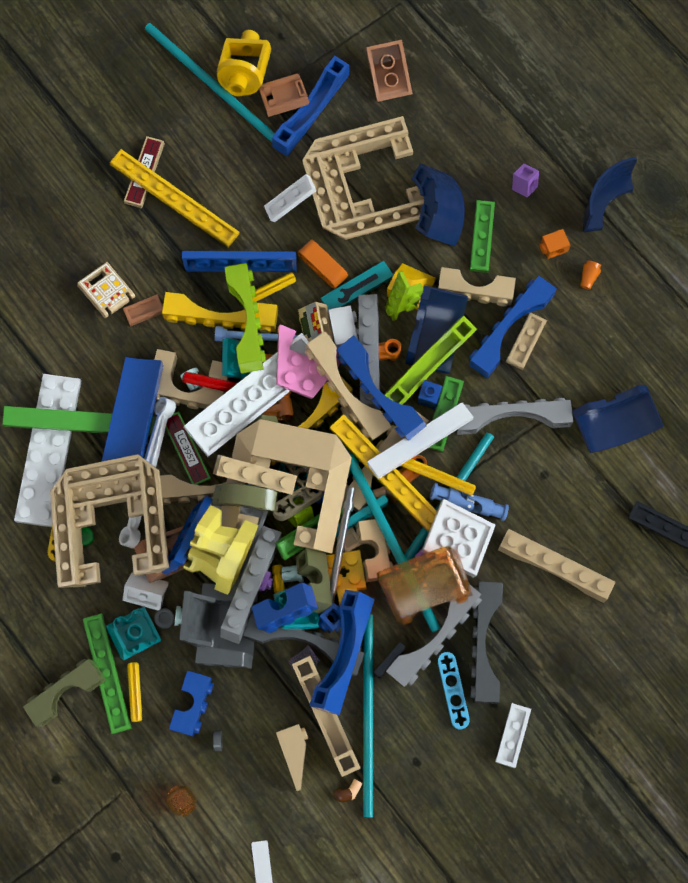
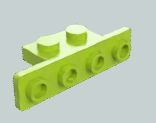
M403 271L398 272L385 306L388 316H391L392 321L397 320L400 312L414 310L424 290L421 283L410 286Z

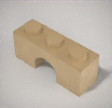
M376 520L358 521L355 527L359 544L371 545L376 553L375 558L366 559L362 563L365 582L390 578L392 576L391 573L394 571L393 564L389 562L388 558L390 548Z

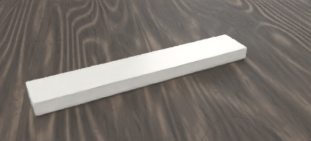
M460 403L428 423L423 430L409 441L407 438H404L367 461V465L379 479L472 421L473 416L466 406Z

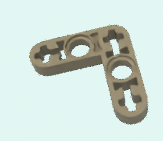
M284 463L285 469L289 474L297 475L296 483L300 488L294 491L292 495L289 494L275 503L273 511L275 519L279 521L287 520L322 498L323 491L318 490L317 494L315 492L311 493V489L306 488L307 480H300L298 478L301 473L308 474L309 468L297 466L298 469L296 470L294 465ZM300 497L304 501L302 504L296 505L293 503V499ZM279 508H281L282 510L285 509V513H284V514H283L282 512H279V513H278V509H279Z

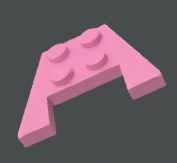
M280 324L277 342L276 385L312 399L326 383L327 379L324 375L321 376L316 369L317 364L314 360H310L307 356L290 350L296 331ZM336 350V361L338 368L341 362L337 358V356H339V353Z

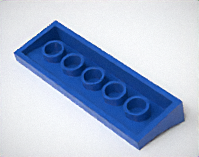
M182 251V260L186 272H225V267L244 263H247L248 270H252V272H297L296 252Z
M125 357L102 462L137 454L142 458L144 457L164 367L162 360Z

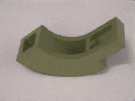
M222 483V485L215 486L212 504L216 506H240L259 511H274L277 491L248 485Z

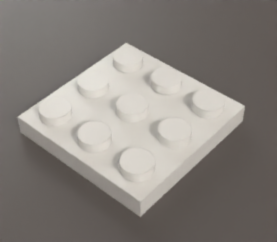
M443 499L421 552L474 578L477 576L495 524Z

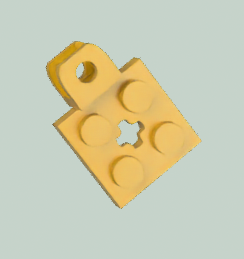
M360 550L343 553L340 571L342 568L349 570V573H346V577L339 574L336 589L339 606L341 605L345 590L358 591L366 589ZM335 554L326 555L329 579L331 578Z

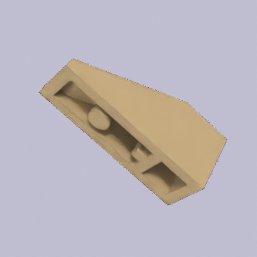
M299 724L276 732L297 792L302 787L306 752L305 740L308 739L305 728H300Z

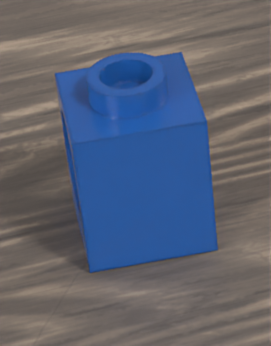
M424 380L417 404L436 409L442 386Z

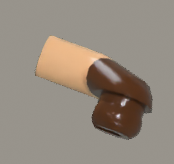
M385 486L372 490L376 499L385 495L391 497L392 502H399Z
M354 779L348 789H336L334 791V798L339 802L355 799L363 783Z

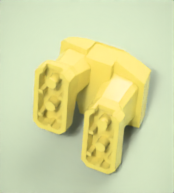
M210 505L197 524L195 537L190 542L192 547L188 554V561L183 569L192 573L201 571L216 583L215 590L228 595L240 574L259 525L245 520L240 529L221 526V509Z

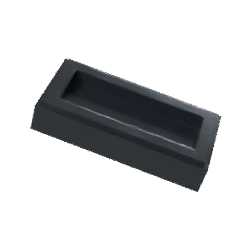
M401 642L374 671V675L377 678H381L397 657L404 652L405 646Z

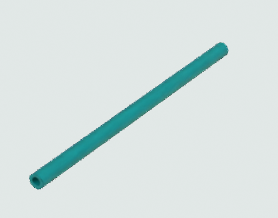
M151 23L146 25L145 30L272 142V137L275 133L155 26Z
M485 433L456 478L466 481L494 439L492 434ZM441 501L435 508L436 511H438ZM424 527L404 554L409 565L428 536L429 532ZM398 565L381 589L387 595H390L403 575Z
M350 454L352 457L350 470L432 633L440 630L441 627L354 454Z
M370 614L363 636V817H373V615Z

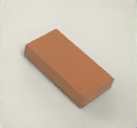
M157 294L124 307L123 310L131 327L162 314L163 306Z

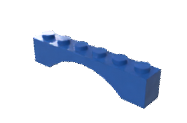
M334 55L308 96L309 104L300 107L273 135L272 146L274 149L287 157L348 78L349 64Z
M538 276L536 280L532 279L526 286L527 291L524 294L520 293L515 300V306L513 308L509 307L503 315L505 318L502 322L498 321L492 328L494 332L490 336L486 335L481 342V348L479 350L475 349L470 355L469 366L488 379L499 365L501 342L511 325L528 313L544 309L555 295L557 288L542 277Z
M354 335L336 349L339 353V356H337L338 360L343 366L347 364L350 367L348 371L355 380L359 379L362 382L360 387L366 394L371 393L374 397L371 401L378 409L380 407L383 408L385 411L383 416L389 423L392 421L397 426L395 430L401 438L405 436L409 441L426 427L425 422L413 407L392 401L376 388L370 375L369 354Z
M345 590L339 608L341 638L338 652L328 673L315 686L309 706L327 713L340 715L375 599L358 591Z

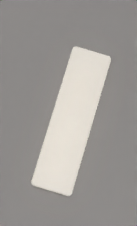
M268 841L252 842L256 883H273Z

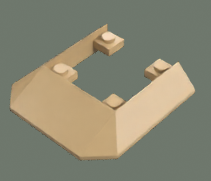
M403 116L314 140L302 162L306 174L310 176L317 190L312 195L323 229L347 240L419 220L421 205L424 204V199L420 195L417 186L406 189L409 200L408 204L375 212L371 199L356 203L352 202L344 173L361 168L357 156L360 154L391 146L395 159L413 155Z
M259 419L237 434L232 458L270 468L271 461L309 468L306 488L324 491L325 493L317 529L297 526L294 546L332 554L352 457L335 434ZM227 478L226 482L241 485L247 484L245 482L237 481L230 478ZM221 506V526L240 529L245 520L258 525L259 517L240 514V506Z
M137 454L69 468L64 471L50 491L57 583L59 588L86 587V585L101 583L99 563L84 564L81 528L96 525L94 508L127 502L128 517L144 516L147 553L132 555L134 575L159 574L169 568L160 471Z

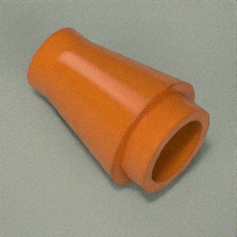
M587 261L584 264L580 287L591 290L593 283L601 272V265L599 263Z

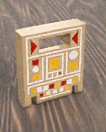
M108 262L87 275L77 284L104 318L109 316L105 310L106 308L113 314L129 302L127 295L131 299L135 298L133 291ZM100 274L103 275L104 278L94 285L89 283Z

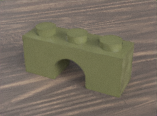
M306 548L296 556L297 573L307 577L311 582L308 585L313 589L318 609L312 612L323 613L332 605L326 552Z

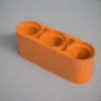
M314 240L307 242L297 252L299 257L333 289L348 277L343 267Z

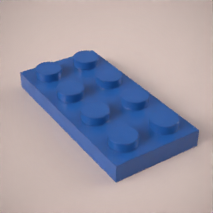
M205 496L191 510L168 556L169 568L162 571L165 575L176 571L180 565L185 563L188 557L186 552L192 547L190 542L194 538L197 524L213 500L210 497Z

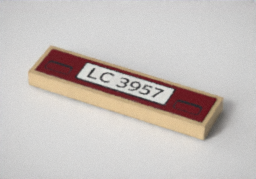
M146 136L138 161L153 172L156 170L165 144L164 141ZM131 180L124 203L142 208L148 191Z

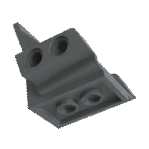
M207 583L202 585V595L184 591L180 640L197 647L195 663L203 666L252 669L255 642L242 636L240 643L237 644L220 637L221 626L238 586L233 585L228 595L215 590L216 584ZM258 594L255 599L254 605L258 604Z

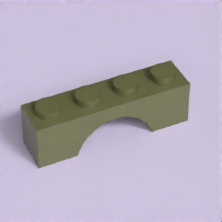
M84 659L76 664L77 668L73 671L65 672L59 677L60 680L55 684L50 683L43 689V693L34 695L27 700V704L23 708L36 727H43L58 716L57 703L60 696L66 690L80 687L85 691L91 692L106 681V678L93 660Z

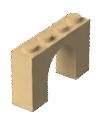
M157 349L154 360H162L164 367L156 401L161 397L173 400L177 406L185 404L191 409H206L226 393L206 387L190 393L180 391L173 385V375L178 359L176 353ZM212 360L209 377L230 381L229 377L222 376V362Z

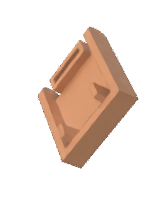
M299 74L264 83L259 88L268 117L309 104V99ZM272 95L273 99L267 102L266 96Z

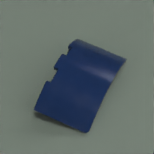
M636 157L628 158L612 165L599 177L584 212V232L602 230L603 214L608 204L615 198L633 191L631 173L637 162Z
M420 163L411 179L417 185L420 195L424 199V204L421 205L420 217L415 228L426 237L455 246L463 228L465 213L464 199L460 187L449 174Z
M424 285L405 364L413 365L459 318L464 316L468 296ZM455 351L435 371L449 374Z
M637 385L614 396L615 400L606 402L603 399L586 403L572 411L590 453L623 445L663 427L662 420L646 385Z

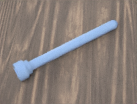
M216 326L215 341L223 342L225 338L242 339L244 332L227 331L222 326ZM258 333L262 334L263 341L278 342V334Z

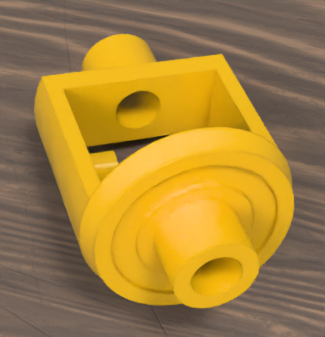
M253 30L244 31L241 39L226 38L217 68V78L220 85L234 96L254 94L262 86L271 53V45L268 40H259L258 33ZM231 55L258 56L260 58L256 68L246 61L231 59Z

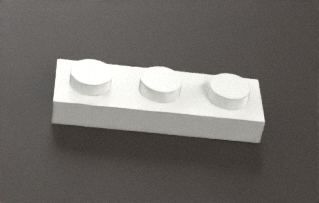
M305 174L264 205L271 221L276 222L317 191L310 176Z
M511 704L496 763L516 768L531 712L530 708Z

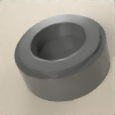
M160 609L155 615V623L162 629L172 627L175 622V616L169 609Z
M214 731L213 750L215 752L222 751V731Z

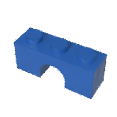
M299 583L285 590L287 602L282 609H280L278 602L270 599L252 606L257 629L272 633L278 630V627L292 624L295 619L308 616L312 611L318 609L312 587L305 583Z
M187 671L181 690L193 696L194 704L188 711H174L169 727L171 731L192 737L195 736V733H199L202 722L199 721L201 713L205 714L208 702H205L207 694L211 695L214 683H211L212 679L210 677Z

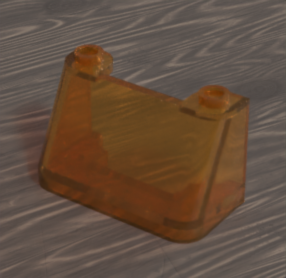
M451 546L436 549L377 573L378 581L395 619L401 624L412 622V618L416 616V613L448 601H456L457 604L468 601V597L473 596L459 553Z

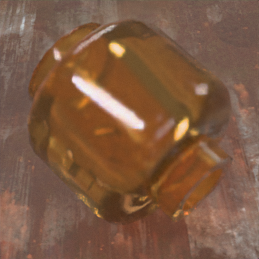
M176 785L168 792L169 796L166 802L176 816L182 815L185 817L195 810L197 799L187 786L179 787Z

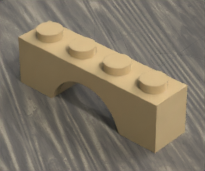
M441 267L438 289L468 296V301L478 300V302L483 304L491 302L497 303L499 306H508L512 304L516 278L497 275L489 285L476 287L463 279L460 270Z
M221 455L217 456L213 474L291 495L293 494L297 475Z

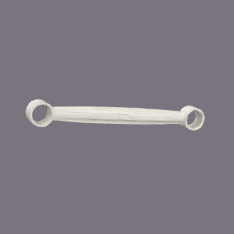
M165 397L159 398L155 404L154 410L157 418L144 458L154 467L157 465L167 420L174 414L176 408L175 402ZM142 516L129 517L127 526L122 529L119 536L121 545L129 548H135L138 545L141 537L138 527Z

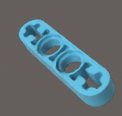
M444 652L438 658V667L452 726L455 729L462 730L470 722L455 656L450 652ZM444 656L452 659L449 667L450 670L454 668L455 672L443 674V671H447L446 664L441 663L444 660ZM449 675L457 679V683L453 687L446 684V677ZM458 695L461 698V704L453 706L450 703L451 696ZM463 707L464 711H460V714L466 721L463 722V726H460L459 723H455V720L458 718L457 712L453 714L452 710H458Z

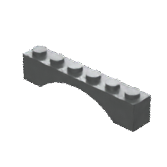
M479 582L478 587H474L482 594L480 596L482 601L475 609L473 608V618H477L476 626H473L472 638H476V646H472V658H475V666L471 667V678H475L474 686H471L470 698H474V703L498 704L500 701V681L494 675L489 665L485 639L490 619L502 604L503 583Z
M251 613L243 638L260 644L281 639L304 642L322 652L332 664L340 644V640L331 638L330 641L324 639V635L313 631L310 634L305 632V629L285 630L280 626L275 632L267 633L257 629L253 613ZM361 648L359 649L352 672L353 677L357 676L364 656Z

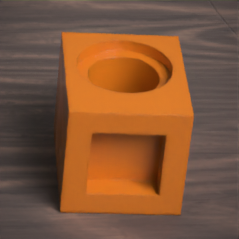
M561 229L542 236L539 247L542 254H545L547 259L568 252L570 243L564 230Z

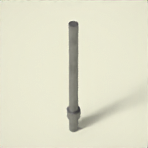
M347 487L345 501H343L341 508L343 513L330 578L332 604L336 595L350 513L353 512L354 503L352 502L355 488Z

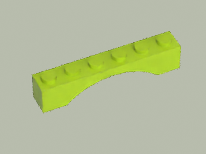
M247 263L225 267V274L229 293L239 300L247 313L245 332L236 347L241 373L264 370L263 362H266L265 351H261L260 347L264 343L262 334H258V329H261L260 318H256L255 314L259 313L257 301H253V297H256L255 286H251V281H254L253 272L248 270Z
M465 316L459 318L383 395L403 405L424 380L477 329Z

